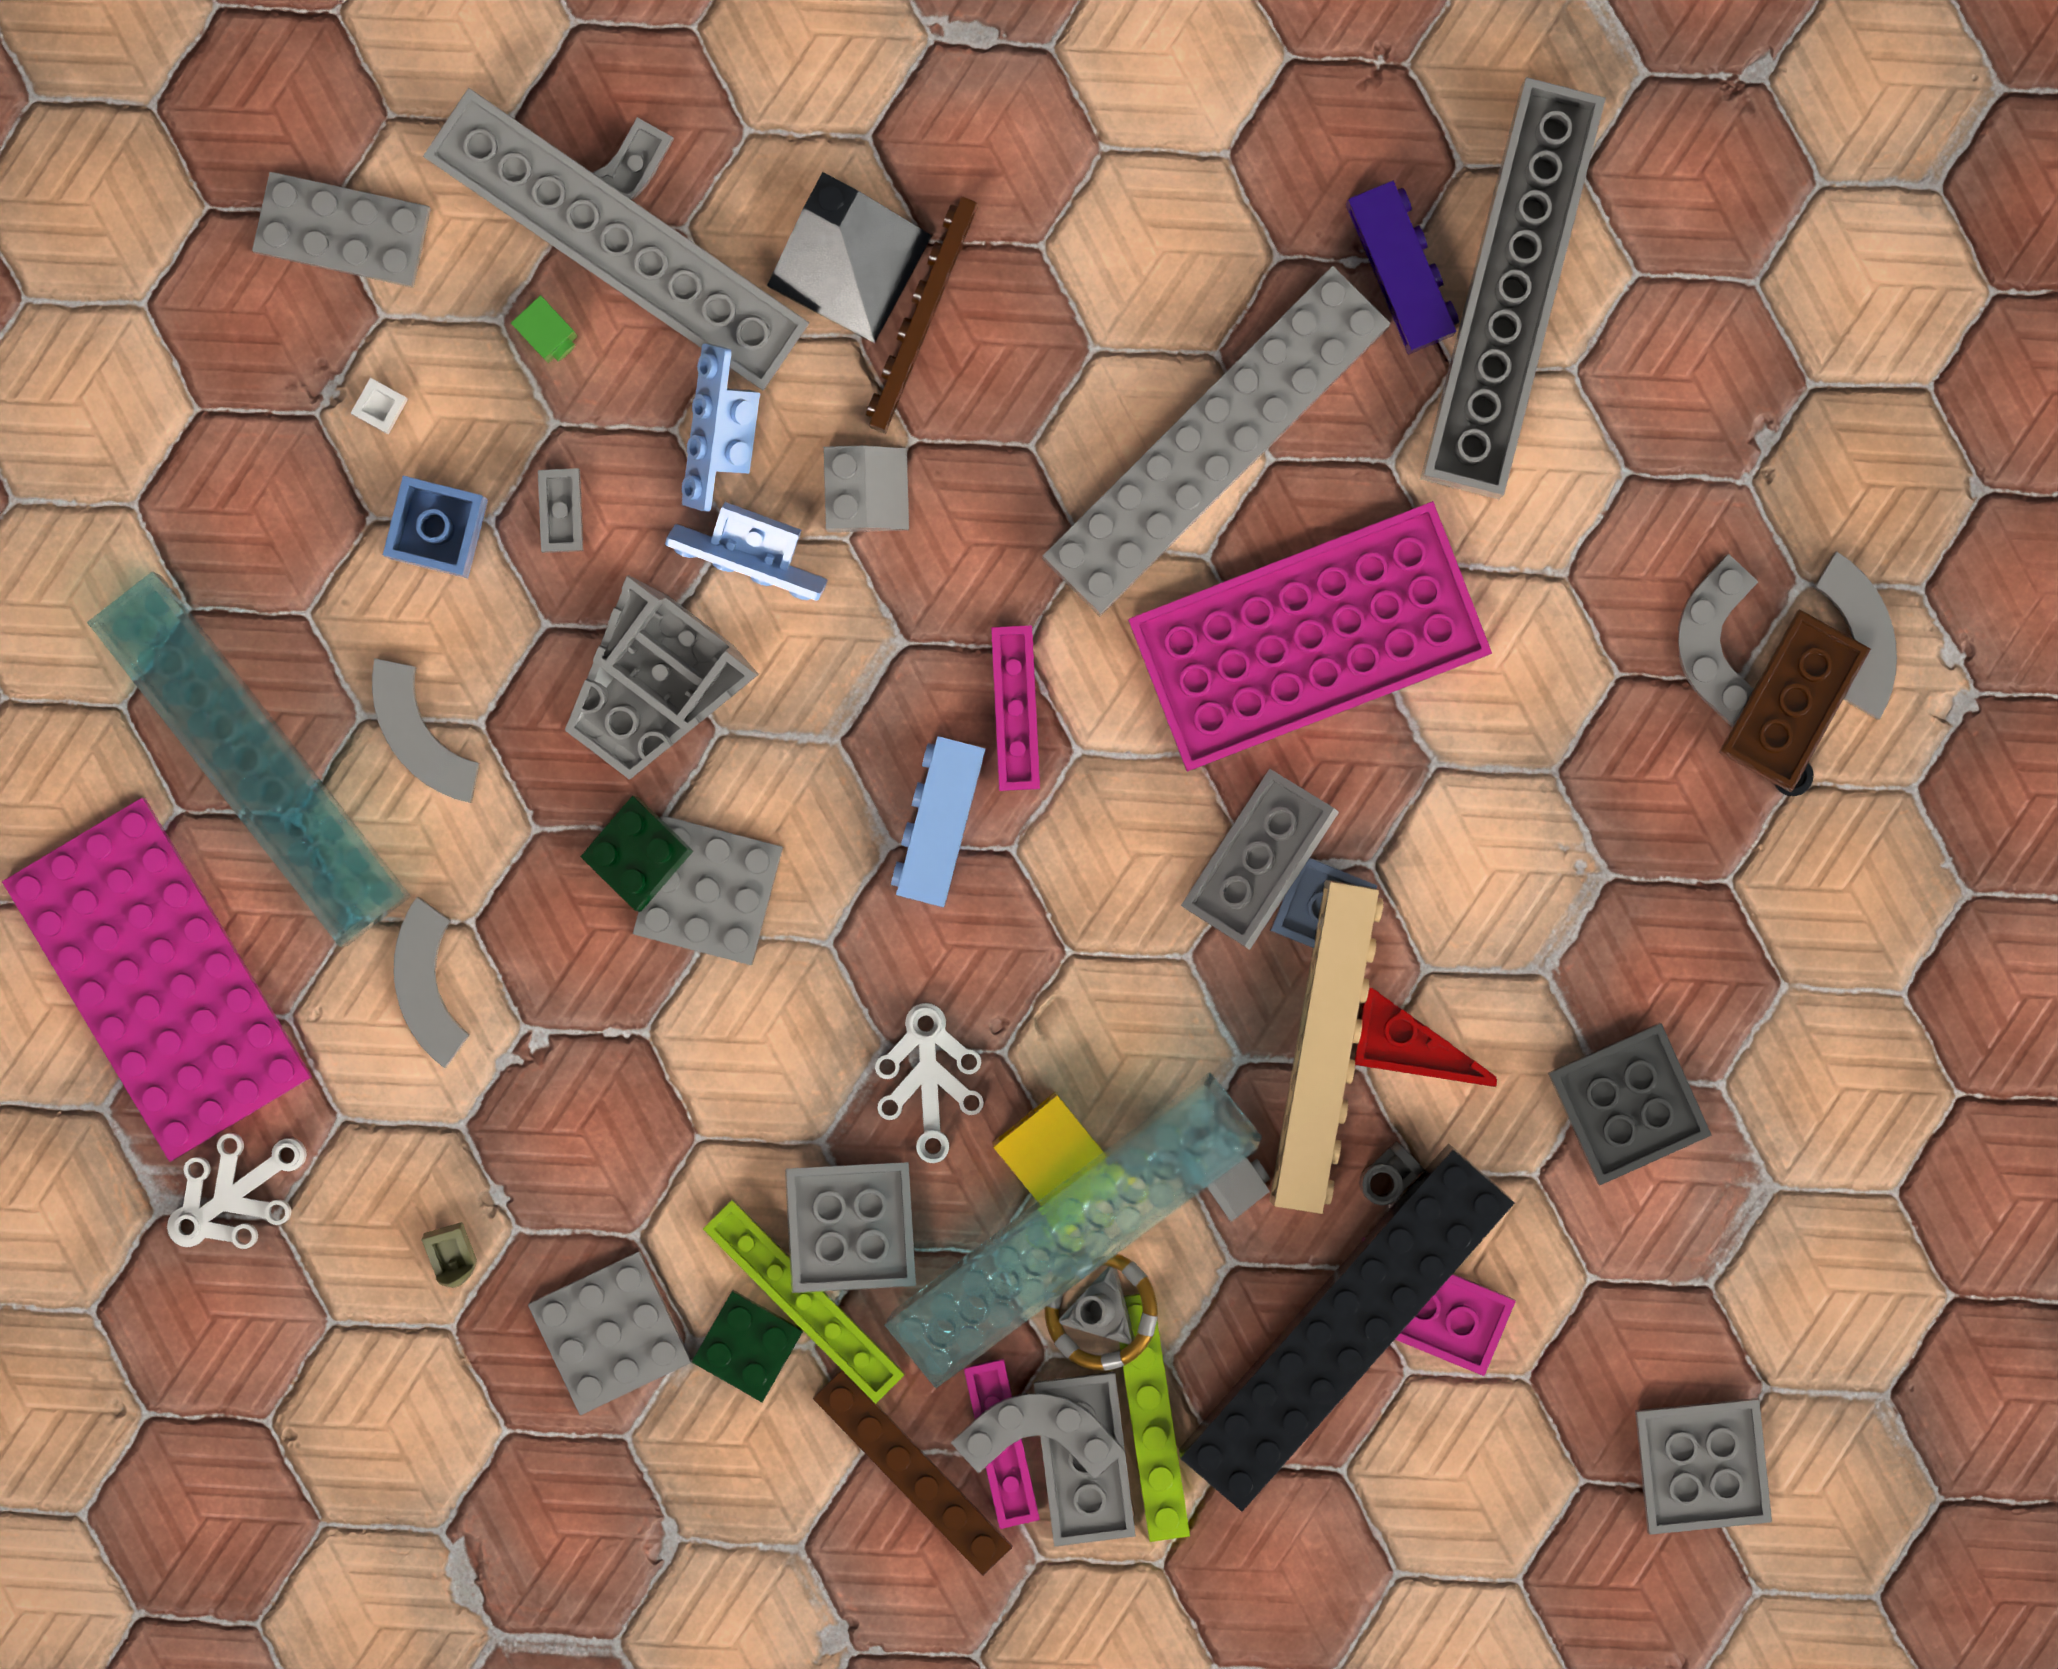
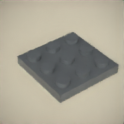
M1662 1023L1655 1024L1548 1072L1599 1186L1712 1136Z

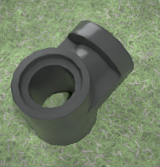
M1395 1141L1373 1164L1364 1169L1360 1176V1189L1363 1195L1374 1204H1391L1398 1199L1402 1191L1425 1169L1401 1144ZM1381 1172L1389 1174L1392 1180L1391 1189L1383 1195L1374 1194L1370 1187L1373 1176Z

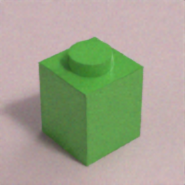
M541 295L511 322L515 329L547 363L554 358L557 362L561 361L576 346L572 341L578 335Z

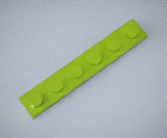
M733 1199L703 1228L875 1404L905 1375L893 1360L824 1291L792 1293L790 1256Z
M1140 1294L1124 1296L1134 1337L1137 1335L1143 1312ZM1157 1322L1154 1335L1145 1350L1132 1362L1123 1366L1150 1542L1190 1536ZM1119 1342L1120 1350H1123L1129 1344Z

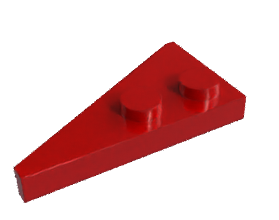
M1369 987L1367 1000L1362 1006V1031L1359 1043L1356 1044L1355 1065L1496 1087L1497 1077L1381 995L1378 991Z

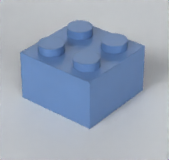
M403 476L383 556L391 560L468 579L488 499L479 494Z

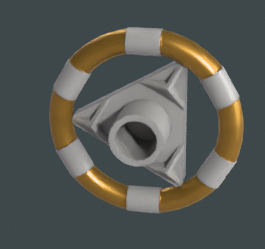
M1094 1250L1076 1255V1257L1066 1262L1051 1280L1044 1302L1046 1326L1054 1345L1067 1359L1092 1370L1108 1371L1126 1366V1364L1136 1359L1151 1341L1158 1319L1156 1295L1148 1276L1134 1261L1110 1251ZM1098 1266H1108L1060 1318L1059 1309L1064 1288L1068 1281L1079 1271ZM1117 1270L1121 1271L1137 1288L1142 1301L1143 1312L1135 1337ZM1062 1325L1129 1345L1123 1350L1104 1355L1090 1354L1077 1346L1065 1333Z

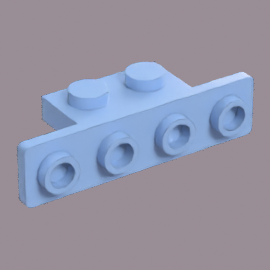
M713 344L702 345L701 356L697 364L698 380L696 395L692 403L693 418L691 434L687 442L686 472L682 482V505L700 511L711 510L716 472L750 474L760 393L752 390L727 389L731 349Z
M724 502L721 507L712 537L675 524L666 538L665 545L674 548V551L681 556L688 558L698 557L712 562L713 566L719 570L726 572L737 571L750 576L754 582L760 585H775L786 589L792 596L798 599L819 600L828 581L826 578L790 566L801 529Z

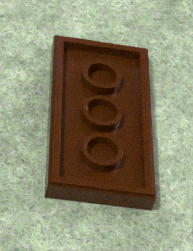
M1799 609L1719 753L1783 789L1792 792L1871 649Z

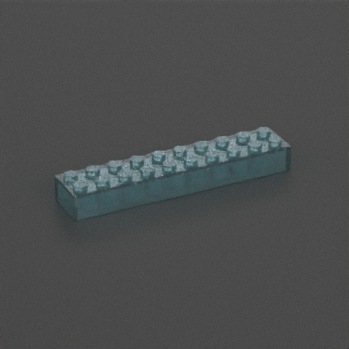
M151 572L87 622L339 947L350 945L411 897L160 574Z
M1209 1072L893 1310L884 1326L935 1389L1257 1150L1262 1136Z

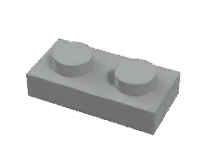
M580 469L538 470L541 552L584 551Z

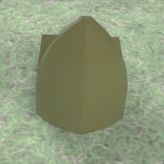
M463 1222L423 1234L422 1242L436 1275L437 1282L449 1288H457L466 1282L474 1272L477 1259Z

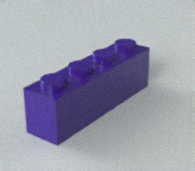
M1393 180L1349 198L1345 206L1407 354H1412L1454 336L1457 332L1454 325L1459 323L1457 312L1451 301L1444 302L1439 290V287L1444 286L1441 274L1435 263L1428 264L1423 252L1424 249L1428 248L1427 241L1420 226H1412L1407 212L1412 211V206L1404 188L1397 190Z

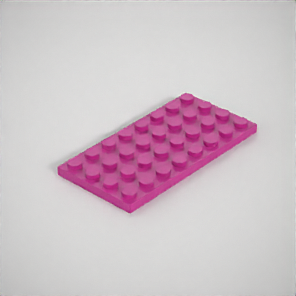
M1433 501L1128 619L1187 772L1492 654Z
M146 798L138 799L2 881L169 1162L174 1161L312 1078V1075Z

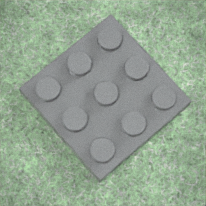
M664 816L663 821L693 852L642 912H638L633 935L752 965L783 847Z
M909 1162L785 1169L792 1293L916 1286Z
M640 1251L528 1304L579 1415H583L692 1362Z
M1758 1398L1635 1410L1647 1533L1649 1535L1772 1522L1760 1401Z

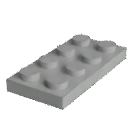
M269 172L252 251L260 255L414 288L431 208L426 205Z
M1269 769L1181 906L1250 950L1339 812L1311 793Z
M1115 1372L1034 1382L1035 1393L1062 1396L1084 1407L1125 1450ZM1040 1436L1054 1547L1135 1537L1125 1453L1094 1479L1067 1448L1054 1439Z

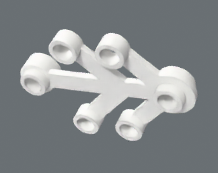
M922 1003L909 1011L905 1021L907 1033L888 1054L882 1055L876 1061L875 1070L883 1079L894 1078L900 1070V1062L918 1044L920 1062L891 1095L884 1096L879 1101L877 1109L882 1118L886 1120L896 1119L901 1114L904 1103L921 1085L924 1133L917 1141V1153L922 1160L928 1163H937L942 1161L949 1151L948 1138L944 1133L940 1132L938 1085L959 1102L960 1109L967 1115L978 1114L983 1108L984 1100L979 1092L969 1090L936 1061L935 1043L957 1060V1066L964 1074L977 1072L981 1066V1057L976 1051L967 1050L945 1030L946 1018L940 1008L933 1004ZM930 1016L933 1019L934 1026L930 1031L925 1032L919 1028L918 1020L920 1017ZM972 1054L976 1057L977 1065L974 1069L967 1070L963 1068L961 1059L964 1055ZM891 1059L895 1063V1071L889 1075L882 1073L880 1070L881 1061ZM975 1095L979 1099V1107L976 1110L971 1111L965 1108L963 1101L966 1096ZM886 1100H893L897 1103L898 1110L894 1115H886L883 1112L882 1104ZM936 1138L940 1141L941 1149L938 1153L931 1154L926 1150L925 1143L928 1139Z
M228 1133L220 1137L217 1149L221 1157L214 1198L202 1207L200 1205L203 1180L209 1176L211 1167L205 1158L194 1157L189 1159L184 1165L187 1185L183 1207L171 1214L167 1224L170 1238L176 1244L183 1247H193L200 1244L205 1238L233 1242L236 1247L247 1249L252 1247L258 1239V1232L253 1225L244 1223L233 1227L210 1221L224 1211L266 1218L273 1225L287 1222L291 1216V1207L286 1201L274 1200L267 1202L243 1197L279 1171H293L304 1164L307 1156L306 1148L301 1141L295 1138H286L277 1142L272 1149V1157L234 1183L238 1155L244 1149V1142L235 1133ZM227 1138H233L237 1142V1150L234 1153H228L224 1149V1142ZM285 1147H289L294 1151L295 1157L291 1163H286L281 1159V1151ZM194 1162H200L204 1167V1173L201 1177L193 1176L190 1171V1167ZM274 1205H281L284 1208L285 1216L283 1219L277 1220L272 1217L271 1209ZM184 1219H189L194 1223V1231L191 1234H185L181 1230V1223ZM242 1228L248 1229L251 1232L252 1238L248 1244L241 1243L238 1239V1232Z

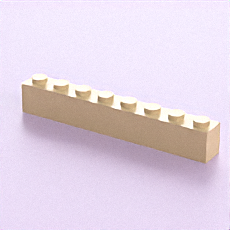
M1325 880L1318 917L1319 921L1315 934V945L1311 957L1269 1199L1276 1207L1323 1214L1324 1204L1330 1205L1332 1201L1334 1181L1329 1180L1331 1164L1337 1165L1341 1151V1140H1336L1338 1123H1345L1348 1111V1100L1343 1099L1345 1083H1352L1355 1071V1060L1350 1059L1352 1043H1359L1362 1031V1019H1357L1359 1003L1366 1002L1369 991V979L1364 978L1366 962H1373L1376 951V939L1371 938L1373 922H1380L1383 910V898H1378L1379 890L1372 887Z

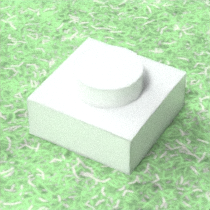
M370 378L351 414L389 434L408 398Z

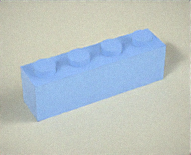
M937 736L936 744H927L922 767L929 768L925 784L917 782L911 805L919 808L915 824L907 822L901 846L908 847L904 863L896 862L891 881L892 886L898 887L896 895L945 907L985 748Z

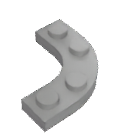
M637 117L618 153L606 166L592 173L633 200L653 178L674 138Z
M1728 554L1696 587L1687 600L1678 624V648L1680 664L1691 687L1703 701L1733 727L1753 688L1732 669L1723 656L1720 643L1722 625L1730 612L1752 590L1758 581Z
M1042 1393L1018 1394L997 1402L979 1415L951 1441V1444L977 1473H980L1011 1444L1021 1438L1038 1435L1054 1439L1067 1448L1094 1479L1125 1453L1124 1448L1084 1407L1065 1397Z

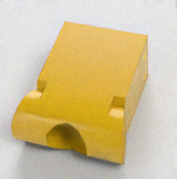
M1056 1091L992 1142L993 1148L1042 1206L1059 1243L1085 1223L1087 1214L1093 1204L1105 1200H1114L1139 1179L1103 1151Z

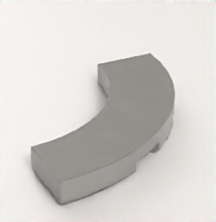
M1835 552L1814 588L1826 596L1838 609L1845 623L1849 626L1852 639L1871 649L1843 700L1879 720L1888 704L1896 675L1897 651L1893 625L1888 610L1872 582L1850 560Z
M374 658L372 672L374 708L383 735L394 754L414 776L429 787L454 799L472 803L480 763L469 761L451 752L428 730L421 718L416 701V667Z
M416 897L405 916L396 942L394 954L395 990L401 1012L411 1033L421 1047L436 1062L446 1068L470 1035L448 1012L439 994L436 982L435 969L438 949L451 920L421 898Z

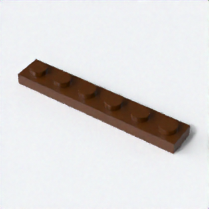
M961 197L958 206L951 204L947 211L942 227L947 228L948 232L943 244L935 242L927 262V265L933 267L927 282L920 279L912 298V302L918 304L913 318H904L896 340L902 342L897 357L889 355L881 378L887 380L881 395L873 394L867 408L866 416L872 418L869 424L870 428L884 434L888 430L977 211V202Z
M843 1370L813 1397V1400L982 1576L1012 1549V1544Z

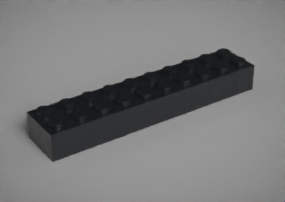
M1448 1143L1178 1449L1180 1459L1243 1512L1511 1209L1515 1202Z

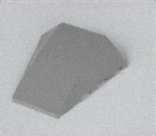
M627 575L622 586L621 595L616 607L612 611L608 621L609 625L600 646L597 648L592 667L587 679L583 683L565 731L630 780L759 674L734 645L668 595Z

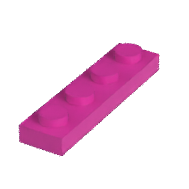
M1032 625L991 627L999 791L1040 789Z
M1004 1358L964 1367L975 1419L992 1405L1012 1396ZM1021 1438L1008 1446L986 1466L1000 1529L1040 1520Z

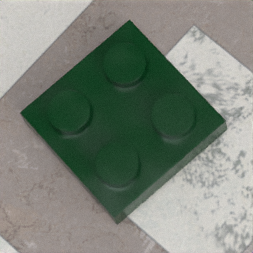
M632 795L580 857L635 911L642 912L692 854L693 850L639 797Z
M732 1290L693 1358L692 1363L763 1403L803 1330Z

